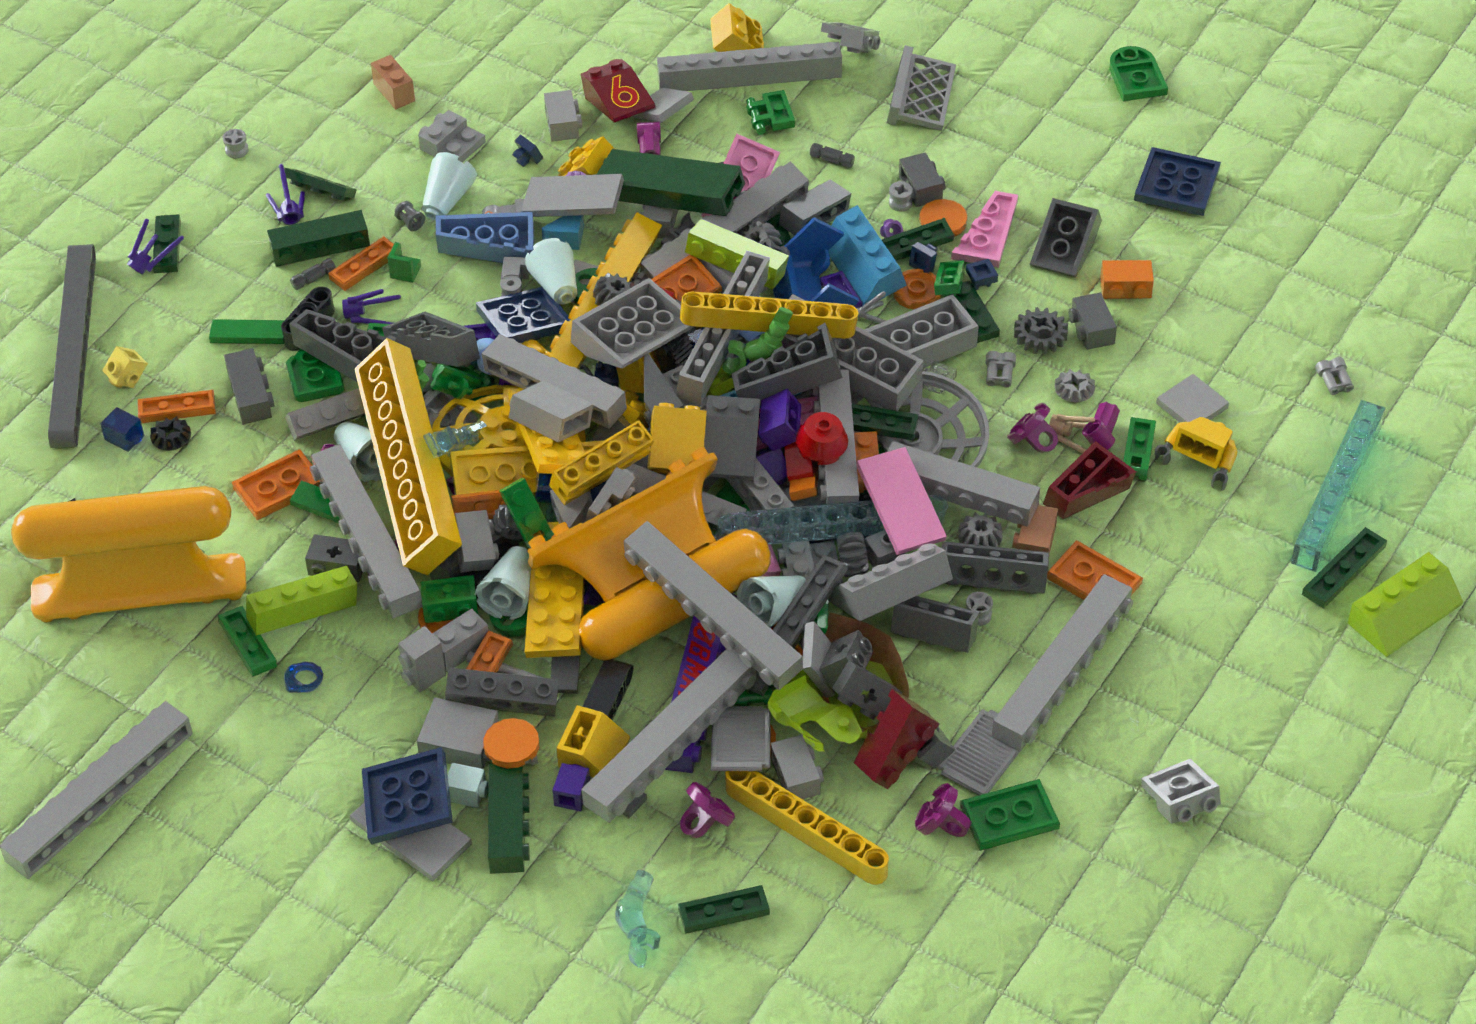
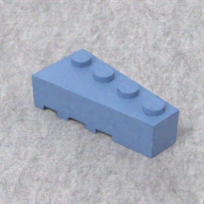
M533 212L436 216L438 253L503 263L504 257L526 258L527 253L530 254L534 250Z

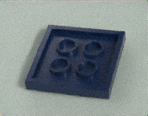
M1151 147L1135 191L1134 201L1204 216L1221 162Z
M543 287L476 302V311L496 337L501 334L507 338L515 339L518 343L527 340H539L551 335H560L559 331L564 321L570 322L566 312L552 299Z
M442 747L362 769L367 838L371 845L453 823L446 755Z

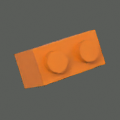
M1151 260L1102 261L1100 280L1104 299L1152 298L1154 278Z

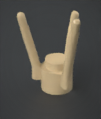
M1053 414L1049 425L1057 433L1058 442H1062L1083 454L1086 449L1064 437L1065 435H1071L1073 427L1083 429L1087 424L1080 422H1094L1095 418Z

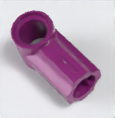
M660 122L637 123L638 144H640V153L661 155Z
M1100 403L1094 416L1095 421L1087 423L1083 428L1082 434L1091 445L1096 441L1107 450L1114 445L1115 438L1112 432L1120 412L1116 404Z

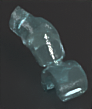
M479 420L461 427V429L448 426L444 430L424 434L423 438L433 457L437 458L444 454L450 455L451 451H462L464 446L477 442L479 439L478 431L487 425Z
M637 870L633 881L630 882L626 890L625 896L619 900L615 910L616 923L626 937L631 940L628 952L629 960L637 967H644L647 960V951L641 946H649L652 950L659 948L661 938L657 932L647 928L643 918V904L654 881L653 876L644 870Z

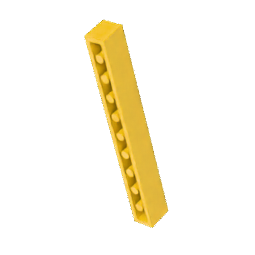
M636 212L632 220H626L621 231L623 234L618 233L613 243L615 248L610 247L604 258L606 263L601 261L595 273L598 276L591 277L586 287L589 291L583 290L577 302L579 307L574 305L568 316L570 322L564 321L559 331L561 336L556 335L549 348L552 351H546L544 355L554 357L559 362L570 367H576L577 369L581 367L587 356L571 343L572 321L599 306L595 304L596 300L593 297V290L601 276L604 277L607 273L615 276L618 273L619 277H627V282L632 281L633 276L641 267L642 260L648 255L661 230V224Z

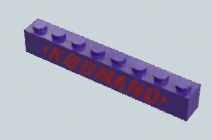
M735 592L731 593L737 599ZM694 615L672 701L727 649L721 643L720 638L714 632H707L701 625L700 620ZM707 728L702 732L700 738L696 742L691 743L683 751L681 757L676 761L673 760L665 770L693 773L695 763H700L702 747L700 743L701 740H706Z

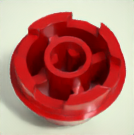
M818 412L809 416L796 435V443L802 457L818 461V465H829L838 461L839 457L846 451L849 442L848 435L840 419L828 412Z

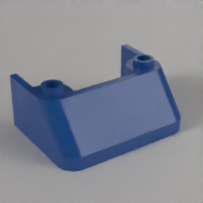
M815 217L812 218L785 245L790 251L785 275L773 288L774 297L789 299L794 294L806 301L855 306L859 302L857 297L829 283L822 289L819 275L826 271L830 265L829 249L844 236V232Z

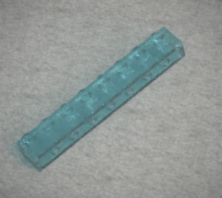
M1364 400L1360 401L1295 542L1291 564L1314 572L1317 571L1381 430L1385 407Z

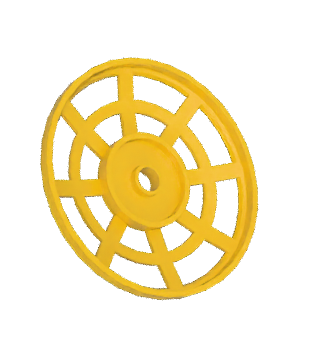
M493 385L477 388L472 391L471 395L466 394L462 399L454 398L441 409L437 419L433 422L432 432L441 466L450 476H452L450 458L441 445L440 437L455 434L458 445L463 451L527 446L518 422L509 418V388H518V386ZM497 394V395L487 396V397L478 399V400H476V401L470 400V399H473V398H476V397H479V396H483V395ZM496 400L504 401V406L493 409L482 405ZM457 405L465 407L458 415L455 425L440 428L441 420L449 411ZM472 410L482 415L478 423L463 424L465 418ZM478 431L480 442L472 447L465 439L463 433ZM585 431L577 433L580 441L586 442Z

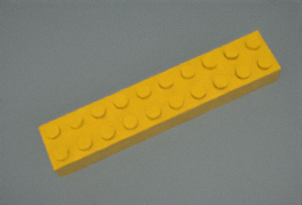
M386 338L354 370L403 566L428 575L462 545L411 349Z

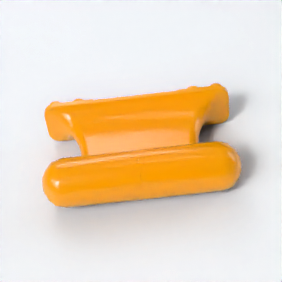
M701 447L691 454L693 460L685 466L682 459L676 460L668 466L670 472L666 475V479L584 523H579L572 528H569L566 522H562L552 529L554 535L550 540L546 541L543 535H538L528 542L531 547L527 551L529 554L528 564L532 569H538L547 565L568 567L584 577L604 600L605 603L590 610L581 618L579 623L581 646L591 657L602 661L615 659L690 617L683 610L681 603L675 598L670 599L656 581L651 582L648 580L643 570L638 565L633 566L624 556V540L646 521L652 524L730 593L737 591L740 584L748 578L762 576L768 571L771 563V552L767 541L758 532L741 529L717 541L714 538L703 510L702 488L705 479L715 470L718 458L715 453L708 454L705 447Z
M199 486L33 505L22 510L14 518L11 528L13 544L17 550L26 558L42 560L62 557L63 560L60 573L41 575L32 582L31 610L33 616L42 622H51L53 619L68 617L69 619H77L80 616L91 615V613L185 602L212 603L214 600L240 599L247 587L244 558L237 553L208 556L196 543L197 541L212 540L221 536L229 527L232 510L225 494L214 487Z

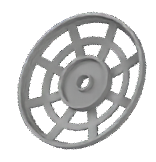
M922 371V378L912 391V396H908L901 405H911L910 412L907 413L919 414L915 437L918 440L909 442L906 439L877 435L878 443L881 444L885 452L888 451L893 441L936 455L940 453L941 449H956L951 458L955 461L960 460L964 448L980 446L979 453L971 465L978 467L986 454L989 442V423L982 405L968 389L958 382L936 373ZM923 384L944 389L957 396L960 400L949 409L937 401L923 398ZM854 391L851 392V403L857 404L864 398ZM865 398V399L868 401V403L871 405V407H877V408L887 409V408H885V407H883V406H881V405H879V404H877V403H875V402H873V401H871V400ZM921 406L931 408L942 415L934 420L920 413ZM967 406L972 410L978 421L981 437L965 439V431L957 415ZM951 422L956 431L957 439H943L941 428Z

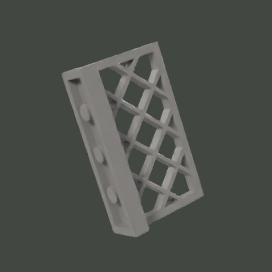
M905 45L886 123L895 125L897 120L942 131L956 64L913 54L914 47ZM914 63L923 64L926 68L919 70ZM943 69L950 72L948 74L941 75L937 70ZM932 73L935 79L929 80L925 75ZM919 78L923 83L916 85L912 79ZM941 83L945 89L939 91L934 85ZM928 88L932 94L926 96L921 90ZM916 93L919 99L913 101L909 95ZM937 98L942 104L935 106L931 100ZM925 103L929 109L922 111L918 105ZM912 108L916 114L911 115L904 113V111ZM935 114L939 121L931 120L928 116Z

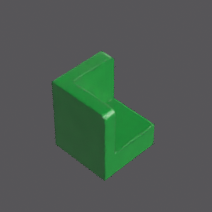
M394 243L387 257L390 278L413 283L421 268V260L402 256L401 243Z

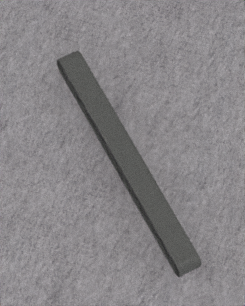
M94 244L69 245L67 249L48 428L50 448L78 446L96 265Z

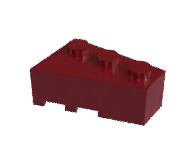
M1095 441L1048 487L1043 505L1058 508V516L1065 519L1130 489L1137 471Z
M891 689L888 695L891 701L886 711H880L876 718L880 722L874 734L868 733L853 762L872 781L886 789H889L899 779L901 772L915 759L917 752L934 735L936 728L940 725L920 705Z

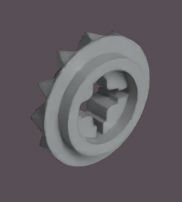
M1069 369L1067 373H1060L1059 377L1055 379L1054 387L1056 393L1062 399L1069 402H1082L1094 394L1095 380L1090 378L1089 373L1082 374L1081 370L1073 372ZM1071 382H1075L1077 385H1079L1078 390L1073 384H1071Z

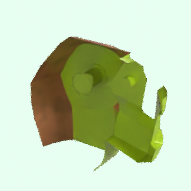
M829 612L828 629L825 634L829 641L832 643L859 630L864 638L870 641L873 650L866 670L894 685L902 692L903 696L909 698V685L901 657L891 637L872 625ZM803 669L791 679V683L786 684L780 690H774L768 701V709L775 720L782 725L791 726L803 734L804 740L819 752L825 751L823 743L801 728L802 723L810 720L816 721L837 741L851 744L861 738L866 739L868 733L874 734L880 722L876 719L877 716L872 720L862 714L860 706L853 703L852 707H849L837 699L839 694L836 691L835 696L826 698ZM863 690L861 694L868 695L869 691Z

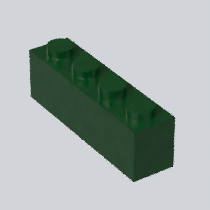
M362 210L267 230L270 249L276 267L370 246L368 229Z
M489 763L488 862L490 874L525 872V861H530L529 843L525 844V837H530L529 820H524V813H530L529 796H524V790H530L529 773H524L523 766L504 768Z

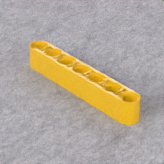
M687 292L682 296L680 321L688 326L766 332L778 309L783 307L793 312L788 322L790 328L786 334L803 335L806 333L809 336L818 331V326L826 323L832 338L846 339L855 335L858 310L852 305Z
M757 771L725 772L726 792L731 798L867 883L878 885L886 881L888 877L889 856L884 849Z

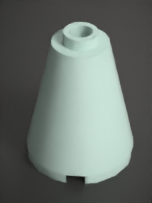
M442 152L436 154L435 158L432 159L422 206L425 216L431 220H436L438 215H447L473 185L477 177L475 168L468 161H465V163L458 161L459 156Z
M558 238L545 239L536 243L533 246L534 250L530 254L527 253L525 258L528 272L556 303L568 304L572 302L577 296L573 251L569 243L561 242Z
M349 421L341 423L334 432V440L337 445L340 444L358 478L364 482H368L367 480H382L369 428Z
M519 546L511 547L478 584L475 595L477 594L478 605L486 613L500 619L502 615L511 616L509 620L521 617L526 611L529 601L531 567L528 564L529 554L526 548Z
M802 576L750 577L740 584L737 591V599L771 628L778 623L806 579Z

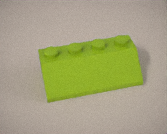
M1427 552L1352 603L1348 624L1387 657L1463 604V600L1449 568L1430 552Z

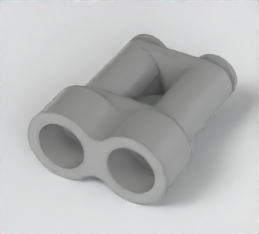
M987 352L985 362L988 366L986 384L988 386L1002 385L1003 387H1010L1012 371L1016 365V355L1012 352ZM997 370H1002V377L997 376Z
M1336 357L1330 361L1322 360L1316 364V371L1320 377H1323L1331 395H1336L1340 391L1350 392L1354 389L1346 371L1347 365L1342 357ZM1335 376L1339 377L1341 384L1336 383Z

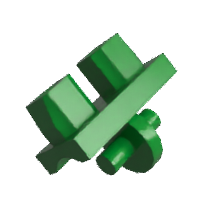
M438 364L432 374L434 379L430 386L432 389L451 395L456 399H462L466 394L471 395L472 391L480 385L482 380L469 373L444 364Z

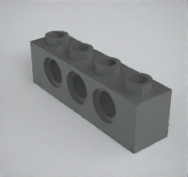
M942 541V549L946 550L953 577L952 580L946 582L947 585L961 584L970 585L974 588L989 587L998 588L1002 591L1017 590L1025 591L1029 594L1045 593L1049 566L1048 552ZM968 565L971 568H963L962 566ZM990 568H996V569H998V570H997V571H990V570H988V569H990ZM1016 571H1023V572H1025V573H1023V574H1017V573H1015V572H1016Z
M449 668L445 700L498 711L555 717L559 679Z

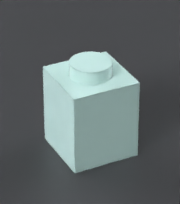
M456 763L451 764L448 772L450 801L478 808L481 799L486 798L489 790V781H486L485 770Z

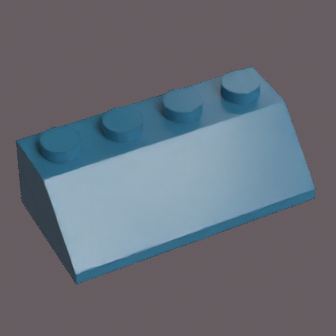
M858 205L835 218L831 226L843 231L844 236L829 249L830 259L838 271H843L862 301V306L882 291L886 292V295L883 297L885 298L906 286L901 268Z

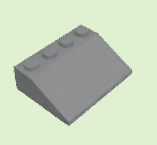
M648 278L573 320L571 343L587 357L623 369L695 326H688L680 321L681 305Z
M924 544L913 553L899 555L895 561L877 565L872 568V571L863 575L852 576L847 582L837 586L830 595L829 602L857 620H864L952 580L953 577L946 550L935 544Z

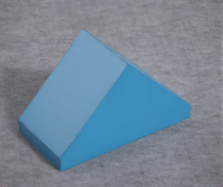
M583 215L562 216L542 227V240L558 238L561 242L569 243L572 250H579L584 230Z

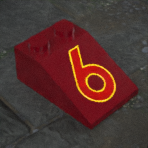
M613 59L606 65L591 67L588 71L581 73L585 98L614 123L655 108L654 101L633 68L623 59Z

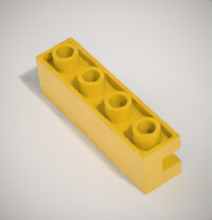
M637 420L553 471L549 486L565 506L608 480L616 467L621 470L626 469L650 454V446L653 445L654 439L643 424Z

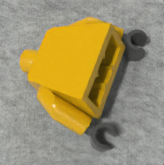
M1199 417L1190 422L1178 423L1165 439L1166 444L1158 445L1155 448V460L1159 456L1164 455L1162 459L1163 465L1168 464L1171 460L1170 450L1173 448V450L1214 469L1219 468L1220 471L1213 474L1211 486L1213 487L1214 482L1217 480L1222 481L1221 491H1223L1228 482L1227 472L1231 471L1238 452L1235 441L1231 439L1233 434L1231 429L1226 428L1225 424L1221 422L1215 423L1207 418Z

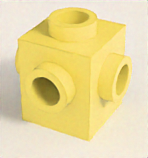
M116 346L102 371L108 376L109 382L118 388L123 386L134 388L148 363L134 349Z

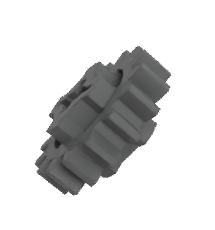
M1035 307V312L1027 309L1025 315L1019 314L1018 320H1015L1014 338H1018V345L1025 344L1024 350L1027 351L1032 348L1034 354L1038 350H1042L1043 354H1047L1048 349L1056 352L1057 346L1063 347L1064 341H1067L1068 323H1064V316L1057 317V311L1049 313L1048 308L1040 311L1038 307Z

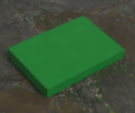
M1040 779L960 800L962 812L971 821L970 830L979 851L1060 829V822Z

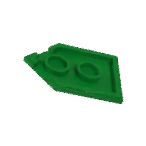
M301 348L286 361L293 394L298 402L338 395L345 390L341 373Z

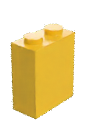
M659 403V406L654 405L650 435L653 437L654 443L650 446L651 451L648 454L647 469L658 474L667 475L670 472L668 466L676 460L682 459L685 466L693 460L691 454L695 450L704 447L707 411L700 410V407L693 405L685 406V408H675L674 404Z

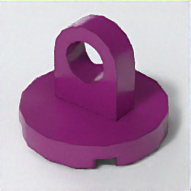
M1039 403L1034 408L1036 412L1032 414L1030 412L1026 413L1012 427L1007 438L1012 444H1017L1025 439L1036 451L1045 453L1056 447L1058 436L1055 430L1044 420L1051 409L1045 403ZM1041 433H1046L1049 436L1050 442L1047 447L1039 442V435Z
M692 782L686 789L687 794L694 802L681 817L680 828L683 833L692 838H699L709 830L716 820L727 827L734 821V812L723 800L712 797L707 787L698 782ZM699 817L697 826L691 829L692 821Z
M949 783L942 784L933 791L932 795L935 798L930 802H924L915 819V827L925 836L940 827L950 835L963 837L967 834L971 821L964 813L954 807L958 790Z

